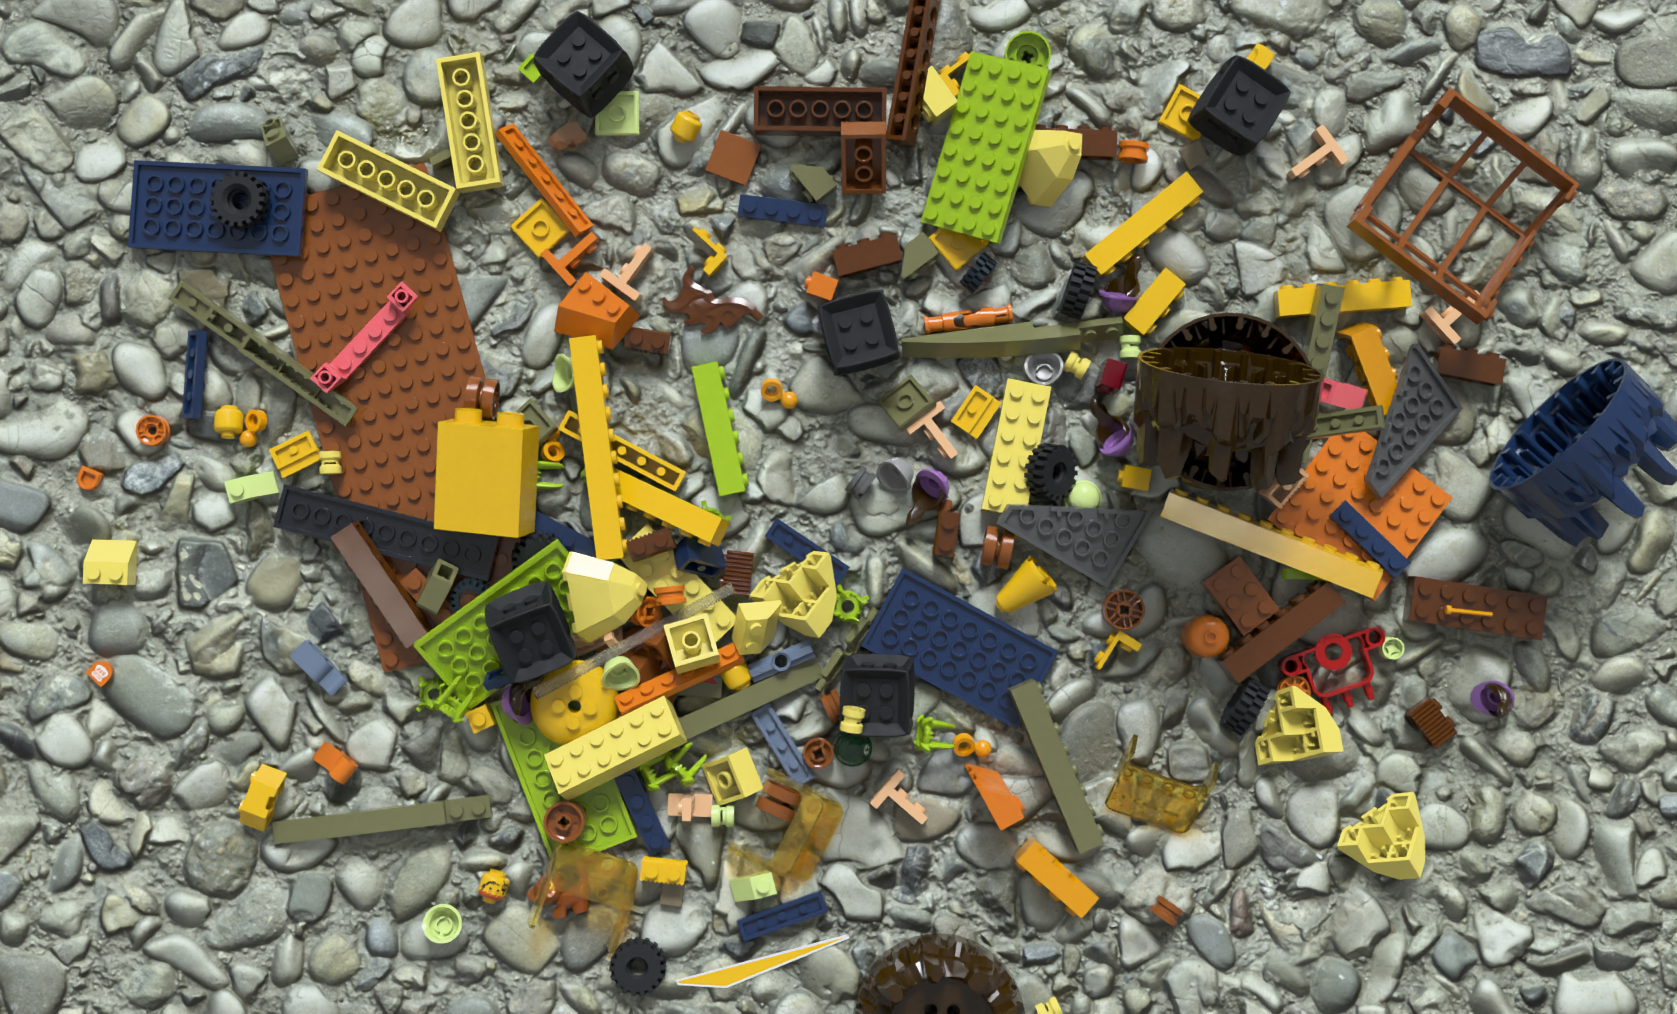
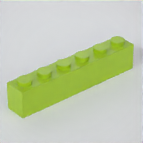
M717 361L693 366L691 368L719 496L724 497L746 492L749 481L747 473L743 474L741 465L745 463L742 452H738L736 446L737 443H740L738 431H733L731 422H735L733 409H728L727 401L731 399L728 387L724 388L722 379H726L724 367L719 366Z

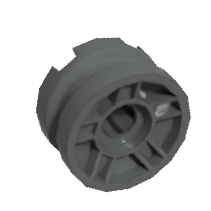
M862 465L845 488V491L853 493L854 497L859 500L874 481L876 475L867 472V468Z

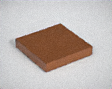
M720 130L705 171L747 187L762 145Z

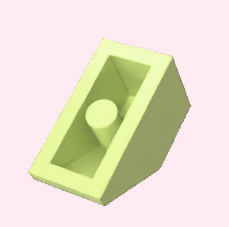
M274 471L244 476L224 482L231 504H240L280 493Z
M772 869L729 880L735 902L767 897L777 894L778 891Z

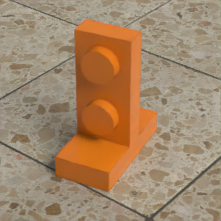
M591 231L559 261L547 248L541 255L564 281L573 288L577 281L567 270L576 268L582 262L581 258L586 253L590 255L598 248L597 244L600 241Z

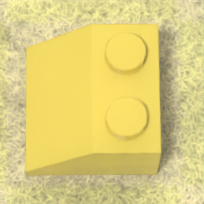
M930 66L928 68L922 103L923 111L921 114L928 123L932 122L935 126L953 113L958 101L934 67Z
M92 540L84 559L83 584L136 585L138 541Z
M780 600L738 604L732 640L739 655L761 653L775 636L782 604Z
M707 613L664 625L677 674L721 662Z
M747 747L702 765L717 805L745 798L763 789Z

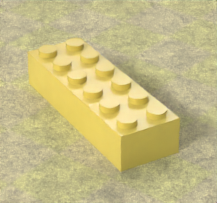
M480 52L436 59L456 189L462 194L504 187L483 56Z
M336 130L317 168L323 175L439 232L442 231L460 195L456 188Z
M1009 378L1006 380L980 510L1002 514L1007 504L1028 505L1030 487H1027L1025 483L1028 481V478L1024 477V473L1028 471L1025 468V464H1029L1028 456L1033 455L1032 450L1038 448L1037 445L1041 442L1051 387Z
M647 523L632 539L644 536V534H652L656 530L651 524ZM673 549L637 562H632L630 553H625L626 558H620L632 572L636 573L648 584L647 588L653 594L654 588L685 585L684 596L687 603L664 605L678 621L707 613L715 642H718L734 626L736 614L699 575L677 570Z
M662 696L544 756L559 795L569 801L688 741L672 703L665 696Z

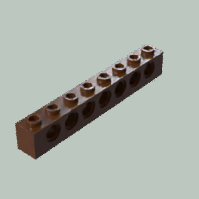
M941 0L909 1L886 130V140L895 146L915 147Z

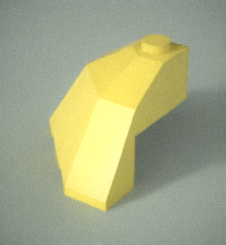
M1034 130L1018 187L1021 186L1026 193V199L1030 205L1051 207L1072 182L1081 158L1082 134L1068 131Z
M813 551L806 555L807 558L799 564L793 562L780 569L781 573L773 578L767 576L762 579L749 597L755 602L780 600L782 604L778 620L805 636L820 638L832 622L837 592L831 555L826 552Z
M569 552L562 573L563 579L568 582L569 593L566 595L569 611H573L575 620L572 623L573 633L585 643H590L625 624L641 606L648 584L636 573L615 563Z
M1296 686L1284 688L1276 692L1274 707L1268 711L1263 726H1265L1263 733L1257 737L1255 742L1258 765L1301 761L1344 752L1340 729L1326 707Z
M1414 792L1392 794L1386 799V804L1379 809L1374 807L1361 816L1362 821L1353 827L1349 825L1342 830L1337 844L1338 849L1371 871L1399 880L1421 878L1425 864V834Z

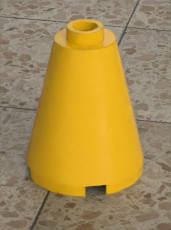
M1030 555L997 594L995 604L1002 613L1006 611L1010 614L1058 591L1057 585L1044 567H1037L1036 563L1039 561Z

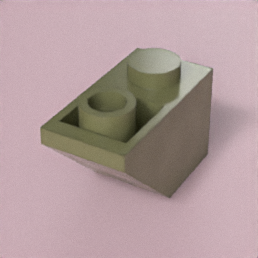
M280 116L270 118L260 125L265 145L279 167L299 157L296 145Z
M796 164L789 166V171L791 172L789 174L790 179L795 185L800 184L803 187L804 191L802 193L809 202L814 201L815 204H818L837 189V184L823 167Z
M924 232L905 245L901 280L903 282L907 279L912 281L920 274L919 270L924 266L929 268L938 261L936 257L939 255V252Z
M438 559L427 576L416 606L436 615L454 582L459 568Z

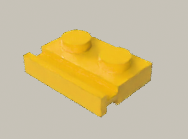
M975 385L951 420V423L975 439H978L1002 402Z
M309 430L269 449L283 479L321 461L319 459V447Z

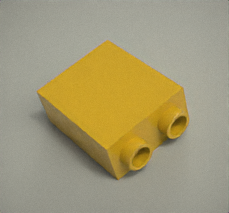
M455 408V418L438 422L434 529L514 538L535 532L540 426L524 424V414L518 412H497V422L482 420V410L474 408Z

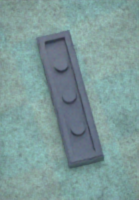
M768 702L751 712L750 715L795 788L797 789L815 778V775L805 762L771 704Z

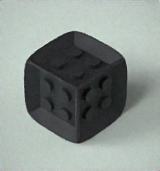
M579 11L569 15L547 37L533 57L534 64L540 75L566 101L589 118L600 113L625 87L634 73V66L627 52L597 23Z
M1235 55L1227 60L1211 79L1194 105L1188 122L1194 129L1224 150L1237 156H1245L1254 150L1268 133L1287 103L1291 91L1284 83L1247 58Z
M883 289L857 293L817 306L821 329L829 360L834 370V376L875 368L900 358L897 336Z
M548 581L534 583L509 592L486 605V625L489 628L490 637L500 662L512 683H522L556 671L575 660L576 648L567 619L556 593Z
M855 654L845 657L842 663L840 681V724L844 720L842 714L843 706H856L866 711L865 717L861 721L863 725L862 733L854 734L841 731L842 733L861 737H901L911 733L915 698L913 657L897 654Z

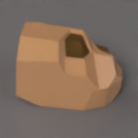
M573 120L557 130L549 138V144L553 149L560 151L565 149L575 150L589 139L576 120Z

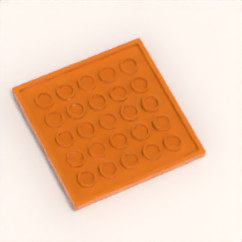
M1366 432L1329 437L1304 469L1309 474V478H1306V481H1303L1300 488L1294 491V495H1291V498H1288L1285 505H1282L1283 508L1275 507L1266 521L1272 523L1273 527L1278 530L1286 528L1293 531L1294 536L1299 538L1303 536L1310 537L1316 541L1315 544L1324 547V544L1337 548L1336 552L1345 555L1346 552L1354 554L1362 562H1375L1328 517L1346 500L1407 559L1453 497L1410 466L1382 498H1377L1365 483V478L1378 441ZM1383 570V575L1373 598L1365 597L1372 602L1376 601L1392 578Z

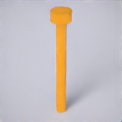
M1446 605L1444 610L1445 614L1449 615L1451 613L1493 616L1492 612L1456 609L1449 605Z

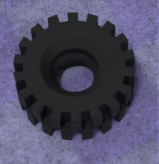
M233 171L230 172L231 176L224 174L222 176L223 181L218 179L215 182L218 187L216 189L212 187L211 189L214 197H209V201L214 204L210 207L212 211L216 212L214 214L215 217L221 220L222 223L240 230H246V227L253 229L255 228L253 224L260 225L262 223L260 218L268 216L265 210H270L271 205L267 203V201H271V196L267 194L269 192L267 187L259 179L240 171V173ZM239 193H245L249 198L248 205L244 209H236L233 204L234 198Z
M1075 261L1060 304V314L1081 319L1097 273L1096 266Z
M1048 443L1037 445L1038 448L1032 450L1033 455H1029L1027 458L1029 464H1025V468L1028 469L1027 473H1024V477L1028 478V481L1025 482L1026 486L1030 487L1029 492L1034 494L1033 496L1062 500V498L1068 496L1067 492H1072L1073 488L1071 486L1072 484L1075 485L1077 481L1074 479L1075 475H1078V471L1075 470L1078 463L1074 461L1076 456L1074 453H1071L1072 450L1070 448H1066L1067 446Z
M537 530L538 534L533 535V533H530L528 537H520V542L516 541L514 550L511 553L512 570L518 568L556 539L559 541L560 539L557 536L552 537V533L548 531L546 534H543L542 530Z
M1247 677L1241 683V686L1236 689V692L1233 693L1230 701H1228L1219 723L1239 736L1244 734L1249 729L1251 723L1253 724L1256 716L1259 715L1261 708H1263L1264 702L1268 698L1269 688L1253 678Z
M636 937L635 939H627L624 943L622 942L611 957V965L609 966V972L612 974L610 977L612 981L616 982L615 986L617 988L620 987L625 994L627 992L631 993V996H636L637 994L644 996L648 992H653L656 987L658 988L667 969V960L663 955L664 951L662 948L659 949L658 944L655 941L654 943L651 942L649 938L641 939V937ZM640 958L645 961L647 969L644 974L634 975L630 971L629 965L633 959Z

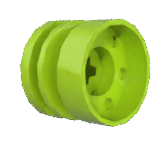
M1023 31L1014 35L1007 43L1004 59L1026 63V61L1021 59H1023L1024 54H1027L1028 57H1032L1028 64L1048 68L1051 59V48L1041 34L1033 31Z

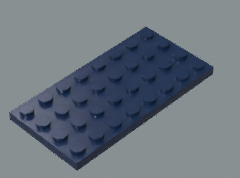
M134 160L128 247L131 249L302 257L308 170L306 168ZM233 171L240 173V171L259 179L269 191L267 194L271 196V201H267V203L271 205L270 210H265L268 216L260 218L262 221L260 225L253 224L255 227L253 229L246 227V230H240L222 223L221 220L215 217L214 214L216 212L212 211L210 207L214 204L209 201V197H214L211 189L212 187L215 189L218 187L215 182L218 179L223 181L222 176L224 174L231 176L230 172ZM239 193L236 195L233 202L236 209L241 210L248 205L249 198L247 194Z
M904 568L901 569L861 644L862 647L875 654H897L913 657L914 673L916 676L1015 729H1018L1021 721L1007 689L1030 678L1042 684L1059 652Z

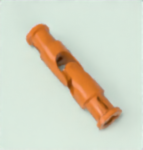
M1011 304L1000 308L984 307L974 313H971L973 311L963 310L942 313L941 316L928 318L923 316L925 334L929 335L932 332L939 331L947 333L974 328L975 326L973 325L991 327L995 326L996 323L1009 322V324H1012L1013 313ZM959 314H963L962 321L964 327H957L954 324V318Z

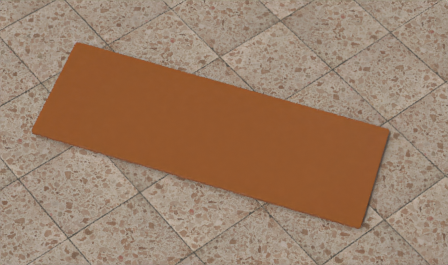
M424 163L411 166L429 175L427 166ZM345 185L307 195L302 257L269 256L298 362L314 374L325 362L330 364L389 301L387 296L401 281L419 296L403 322L347 381L335 388L336 391L359 408L347 426H344L310 402L323 451H341L339 465L342 467V474H330L335 496L434 522L438 422L455 418V408H464L465 391L470 376L481 377L484 383L486 381L444 227L439 232ZM497 416L494 420L482 418V420L497 422ZM488 535L500 538L489 581L483 580L482 582L484 585L486 583L489 585L488 589L513 571L511 553L514 550L516 541L520 542V537ZM382 555L399 581H402L416 567L426 577L432 569L429 566ZM456 574L446 599L450 602L452 599L450 595L460 581L466 578L471 579L472 577ZM361 588L383 670L391 672L426 662L415 649L414 644L406 648L397 641L393 628L386 625L380 609L373 606L370 601L371 596L367 590ZM407 591V593L410 595V597L412 598V600H413L414 603L416 604L417 601H416V600L411 596V594ZM418 607L432 629L438 626L424 609Z

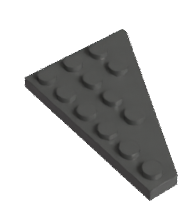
M1412 344L1409 347L1385 419V429L1381 430L1365 478V483L1377 498H1382L1463 409L1419 344Z
M1007 504L996 523L1108 588L1146 525L1151 513L1146 510Z

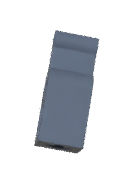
M305 640L290 655L331 696L348 681L332 661L311 640Z

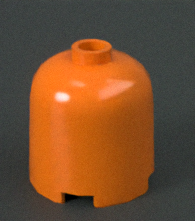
M1198 614L1190 618L1184 624L1181 632L1182 643L1191 655L1199 658H1210L1220 655L1229 643V631L1226 624L1219 618L1208 614Z

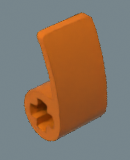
M323 742L312 757L314 761L330 771L329 775L343 785L346 784L359 767L352 759L328 742Z

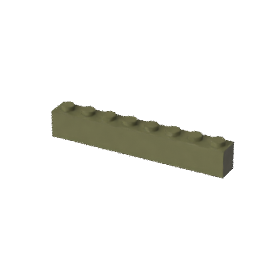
M1317 283L1303 352L1306 354L1311 366L1323 372L1326 378L1345 288ZM1312 439L1303 453V463L1308 462Z
M1030 678L1008 688L1009 695L1075 850L1082 854L1104 844L1102 839L1105 836L1100 824L1096 825L1093 818L1096 816L1095 810L1091 803L1087 804L1085 799L1087 792L1082 783L1079 784L1076 778L1079 773L1075 764H1070L1068 759L1070 751L1066 743H1062L1059 735L1062 733L1057 722L1053 723L1050 715L1053 714L1049 703H1045L1043 700L1044 690L1040 682Z

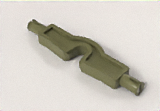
M872 607L865 618L862 616L859 619L860 623L856 624L844 639L847 644L846 650H836L826 666L820 672L822 677L814 686L819 692L822 693L828 682H834L842 671V663L845 657L858 653L872 622L879 612L877 609Z

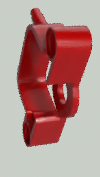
M1366 627L1343 636L1335 633L1326 634L1317 641L1314 648H1306L1280 658L1277 667L1279 672L1286 676H1296L1303 673L1304 679L1310 685L1311 693L1319 696L1321 704L1332 714V706L1329 700L1331 696L1341 693L1346 706L1350 708L1354 706L1350 690L1362 686L1369 701L1375 698L1370 683L1374 675V669L1368 650L1381 646L1385 642V633L1377 627ZM1372 631L1377 634V640L1374 643H1371L1368 638L1369 633ZM1356 637L1359 641V653L1365 667L1364 677L1359 681L1324 693L1318 692L1309 667L1304 663V654L1314 652L1317 662L1322 667L1329 670H1338L1345 667L1350 661L1352 649L1348 639ZM1330 643H1336L1341 648V656L1337 660H1329L1325 655V648ZM1288 660L1294 663V669L1291 672L1285 670V663Z

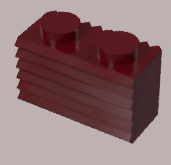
M1108 358L1101 364L1102 367H1100L1098 372L1099 375L1097 376L1098 379L1096 380L1095 387L1098 388L1099 393L1110 396L1120 390L1128 364Z

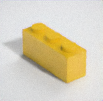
M1167 268L1163 269L1134 306L1122 318L1123 323L1137 335L1142 337L1146 333L1149 336L1157 326L1154 322L1160 316L1163 319L1171 310L1168 305L1173 300L1177 302L1185 293L1182 289L1186 284Z

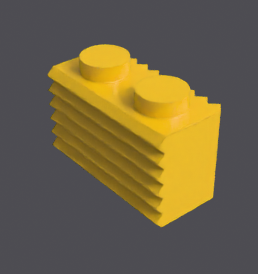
M644 856L641 863L640 880H645L646 882L649 880L655 883L658 881L659 883L663 882V884L667 882L668 884L672 883V885L676 883V885L680 884L682 886L686 881L688 861Z

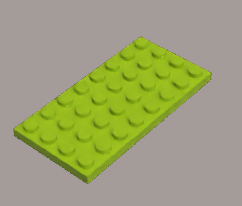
M971 51L957 97L958 103L953 110L921 218L922 223L1001 244L1052 70Z
M558 539L414 642L415 649L448 686L456 677L462 676V679L453 691L460 698L461 702L465 700L475 686L478 687L475 697L468 706L470 709L498 690L492 689L487 691L483 683L487 672L503 667L485 621V607L488 603L522 587L548 581L563 609L571 636L574 635L572 623L575 620L573 611H569L566 595L569 593L568 582L564 581L562 573L569 552Z
M501 700L490 704L554 869L638 836L615 779H612L572 799L579 802L587 813V825L582 834L575 840L567 843H560L551 839L544 829V815L553 804L565 798L559 795L544 755L563 745H559L544 736L537 728L534 720L529 725L524 726L520 725L515 719L508 717L502 711ZM576 700L569 702V706L572 709L581 707L580 702ZM565 817L562 818V821L567 825L569 820Z

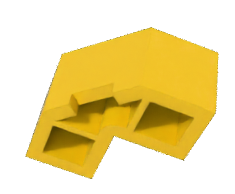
M262 764L258 771L252 773L248 792L238 808V813H240L239 823L263 832L266 830L274 816L275 802L285 788L287 773Z

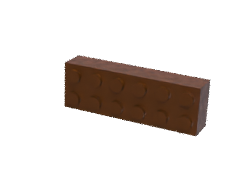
M754 86V135L841 137V122H885L887 88Z
M1408 576L1402 620L1542 640L1548 596ZM1449 605L1456 609L1492 612L1493 616L1451 613L1449 615L1445 614L1444 610L1445 606Z
M1321 580L1311 582L1305 587L1306 592L1301 595L1298 593L1291 597L1286 607H1279L1280 610L1274 613L1269 620L1262 622L1250 634L1238 637L1235 640L1236 645L1231 648L1227 647L1218 655L1219 657L1215 661L1231 682L1240 683L1346 603L1332 583Z

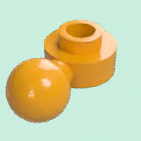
M768 378L763 381L761 395L765 400L770 402L781 400L782 406L786 409L796 407L798 403L797 395L793 392H783V385L778 379ZM769 386H774L775 389H774V390H770L768 387H769Z
M253 409L246 414L245 425L247 430L243 431L239 436V441L244 447L254 446L257 442L256 432H261L265 429L267 416L264 411Z
M560 430L547 440L548 442L541 450V456L545 462L559 463L565 455L564 447L561 443L557 442L560 437Z
M967 733L958 734L952 740L953 750L958 756H968L974 751L979 757H987L992 750L991 744L988 741L979 740L975 743L972 736Z

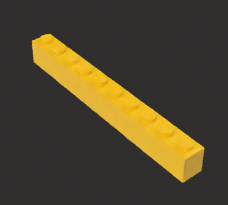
M596 335L569 338L596 558L601 560L626 558L625 553H629L626 545L627 539H623L626 523L625 518L620 515V508H623L622 495H618L617 486L621 485L619 473H615L614 464H618L616 451H612L611 443L615 442L613 428L610 429L609 420H612L611 407H607L606 398H609L608 384L604 385L603 376H606L607 372L605 362L601 363L600 354L604 353L603 342L598 340Z
M1176 488V490H1170L1160 517L1373 598L1383 575V569H1380L1379 564L1372 561L1362 562L1358 560V556L1348 552L1345 555L1336 552L1337 548L1324 544V547L1315 544L1316 541L1307 536L1299 538L1294 536V532L1289 529L1282 528L1278 530L1273 528V524L1268 521L1260 520L1258 522L1252 520V516L1247 513L1239 512L1237 514L1231 512V508L1226 505L1218 504L1216 506L1210 504V500L1205 497L1197 496L1195 498L1189 496V492L1184 489Z

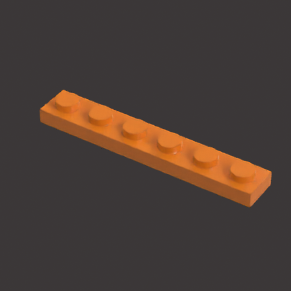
M512 123L498 129L495 133L496 137L573 235L577 237L589 231L594 225L515 124Z
M733 642L718 649L721 661L719 663L677 674L675 668L614 696L621 715L624 716L662 696L667 698L744 663L745 659L743 655H739Z

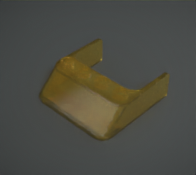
M1133 734L1115 769L1105 800L1106 807L1112 811L1175 833L1188 832L1217 782L1219 763L1214 762L1202 784L1196 786L1185 784L1130 764L1135 754L1138 735Z
M768 766L766 775L797 790L801 795V804L777 851L770 860L732 841L729 842L727 850L776 875L798 881H806L812 876L843 816V807L838 801Z
M559 842L553 850L528 917L527 923L529 928H535L544 901L550 892L557 890L619 910L606 945L609 953L614 954L634 902L639 872L638 867L632 861L580 844Z

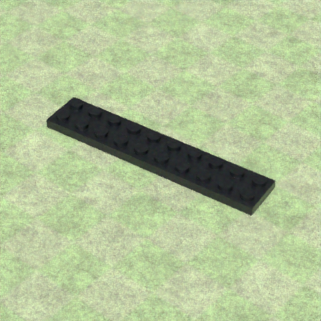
M287 484L283 486L273 524L275 528L333 542L330 537L358 520L382 555L433 567L436 561L441 559L458 567L457 574L489 581L500 538L477 533L434 529L433 521Z

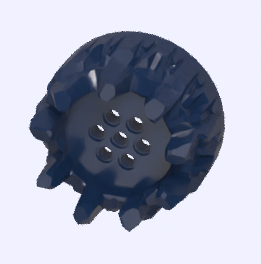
M1608 359L1589 367L1569 380L1548 397L1521 424L1494 462L1490 472L1489 483L1496 492L1525 517L1537 519L1560 539L1577 548L1588 537L1600 539L1605 534L1609 524L1593 507V505L1604 498L1633 518L1639 519L1643 516L1644 503L1624 480L1627 477L1628 470L1638 466L1658 483L1674 485L1677 481V469L1658 449L1669 452L1677 447V423L1665 411V403L1623 359Z

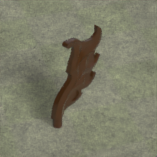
M690 266L683 275V287L679 296L672 301H668L663 297L664 307L669 312L675 314L684 313L690 316V320L684 321L685 324H705L706 329L701 330V333L704 334L714 332L720 323H723L724 329L730 328L745 315H751L757 322L763 318V315L756 309L757 306L738 297L716 299L712 291L694 283L691 279V275L695 271L693 266Z

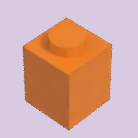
M813 271L812 277L807 276L804 288L807 289L806 294L808 296L829 302L834 298L839 280Z

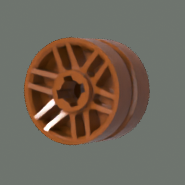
M470 376L465 391L464 408L481 409L482 418L494 420L499 406L500 381L487 378L484 383L483 378Z
M987 525L981 550L980 565L991 567L994 558H996V568L1008 570L1015 534L1004 528L999 537V528Z
M1115 590L1104 598L1101 613L1104 621L1112 628L1130 630L1138 626L1143 620L1145 606L1137 593L1131 590ZM1120 606H1125V607H1126V608H1125V612H1126V613H1124V614H1121V613H1120V609H1121Z
M766 780L762 791L769 795V797L760 795L755 806L775 817L792 822L797 811L789 805L799 806L803 795L780 783Z
M563 799L556 802L544 815L543 825L545 832L556 842L567 843L575 840L586 828V810L579 802L572 799L569 801ZM563 817L569 820V823L567 825L566 823H564V821H562Z

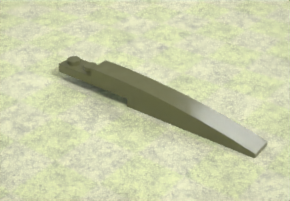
M180 281L168 298L236 346L237 350L344 426L349 424L359 409L335 389L328 394L325 393L310 379L314 375L312 371L226 308L218 306L186 282Z
M1119 316L1035 328L1033 327V322H1024L901 338L903 357L989 358L1081 350V343L1119 339L1123 335V320Z
M817 657L795 665L678 718L686 739L692 738L822 677L820 675L822 668Z
M488 794L272 822L274 844L490 818L493 817L491 797Z

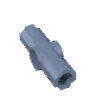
M807 639L750 663L747 667L755 683L816 656ZM778 655L787 657L788 663L785 667L776 665L775 658Z

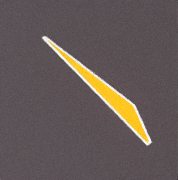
M846 934L677 979L676 982L677 985L728 988L847 940L849 935Z

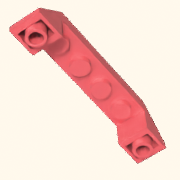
M401 281L387 296L389 299L387 304L330 364L325 362L310 379L327 394L347 381L409 315L419 296Z
M1324 378L1321 401L1346 409L1363 408L1368 390Z

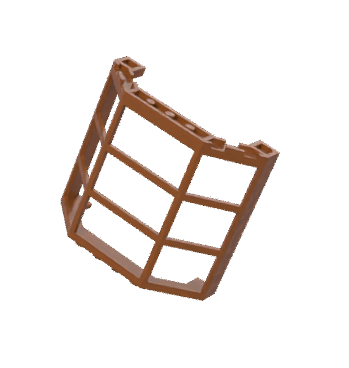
M1450 87L1438 99L1430 112L1418 123L1411 135L1397 149L1354 208V213L1351 215L1350 222L1346 227L1477 325L1483 320L1488 321L1496 311L1493 308L1498 302L1494 298L1500 292L1498 289L1501 283L1504 284L1510 278L1512 273L1509 271L1523 259L1521 254L1533 245L1534 240L1532 238L1560 206L1564 203L1569 204L1576 197L1577 193L1575 190L1579 183ZM1449 107L1482 133L1446 173L1414 148ZM1488 136L1521 162L1489 199L1484 202L1452 177ZM1408 155H1410L1442 180L1401 236L1370 212L1373 210L1372 205ZM1528 166L1560 191L1526 230L1523 231L1491 206L1523 169ZM1449 184L1477 205L1480 210L1444 261L1439 265L1407 240L1443 189ZM1487 213L1519 238L1479 295L1446 269ZM1365 219L1370 221L1372 224H1374L1376 227H1378L1380 230H1382L1384 233H1386L1388 236L1394 239L1397 242V244H1393L1391 241H1389L1387 238H1385L1383 235H1381L1379 232H1377L1375 229H1373L1371 226L1365 223ZM1403 248H1406L1408 251H1410L1412 254H1414L1416 257H1418L1420 260H1422L1424 263H1426L1428 266L1436 271V274H1433L1431 271H1429L1427 268H1425L1423 265H1421L1419 262H1417L1415 259H1413L1411 256L1403 251ZM1443 277L1474 299L1475 304L1442 280Z

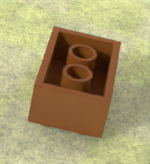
M886 121L841 122L842 194L886 193Z
M1234 556L1200 582L1239 636H1245L1280 610L1240 556Z

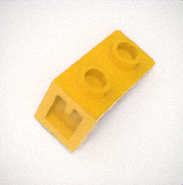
M967 52L960 55L956 59L957 63L953 66L947 65L938 72L956 99L959 94L960 85L954 78L950 79V77L967 65L970 53L968 54Z
M694 227L692 229L693 233L717 254L715 257L711 255L703 264L705 266L703 268L704 273L711 278L728 260L726 255L728 251L720 243L715 245L709 240L712 236L705 229L701 228L699 230L697 227Z
M1116 630L1115 633L1111 632L1105 641L1108 644L1105 650H1100L1094 658L1096 663L1094 667L1098 670L1102 668L1118 641L1121 642L1119 647L1129 653L1132 650L1138 652L1142 644L1120 630Z

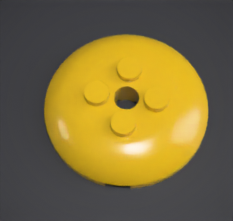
M574 660L556 671L545 674L543 682L533 687L530 699L531 714L537 728L544 736L559 745H565L617 719L619 708L614 696L618 695L619 692L602 686V667L590 661ZM576 700L580 702L581 707L572 709L569 706V702Z

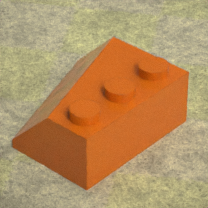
M585 272L558 305L554 332L561 335L565 334L572 338L596 335L598 340H602L604 348L613 350L640 315L630 305Z
M970 763L964 765L1000 830L1025 818L1022 813L1025 811L1022 802L1016 794L1012 796L997 771Z

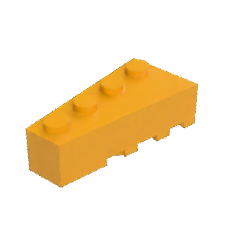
M1359 321L1337 331L1340 339L1344 337L1348 345L1345 348L1346 354L1356 363L1357 366H1355L1354 371L1359 380L1365 382L1362 388L1368 390L1366 397L1370 406L1382 405L1385 416L1388 413L1397 386L1396 379H1398L1395 369L1390 366L1388 360L1390 359V354L1387 348L1383 347L1381 342L1383 336L1380 329L1375 325Z
M1030 836L1013 855L1016 859L1014 864L1023 872L1027 870L1033 875L1031 879L1040 887L1044 885L1050 890L1048 894L1056 902L1061 900L1065 903L1064 909L1073 917L1078 915L1082 918L1098 901L1099 897L1033 837Z

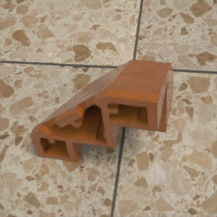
M658 622L650 628L643 626L633 627L623 633L624 651L617 654L607 644L595 652L603 665L615 656L629 658L640 673L638 685L675 669L664 625L669 623ZM676 694L667 697L672 705Z

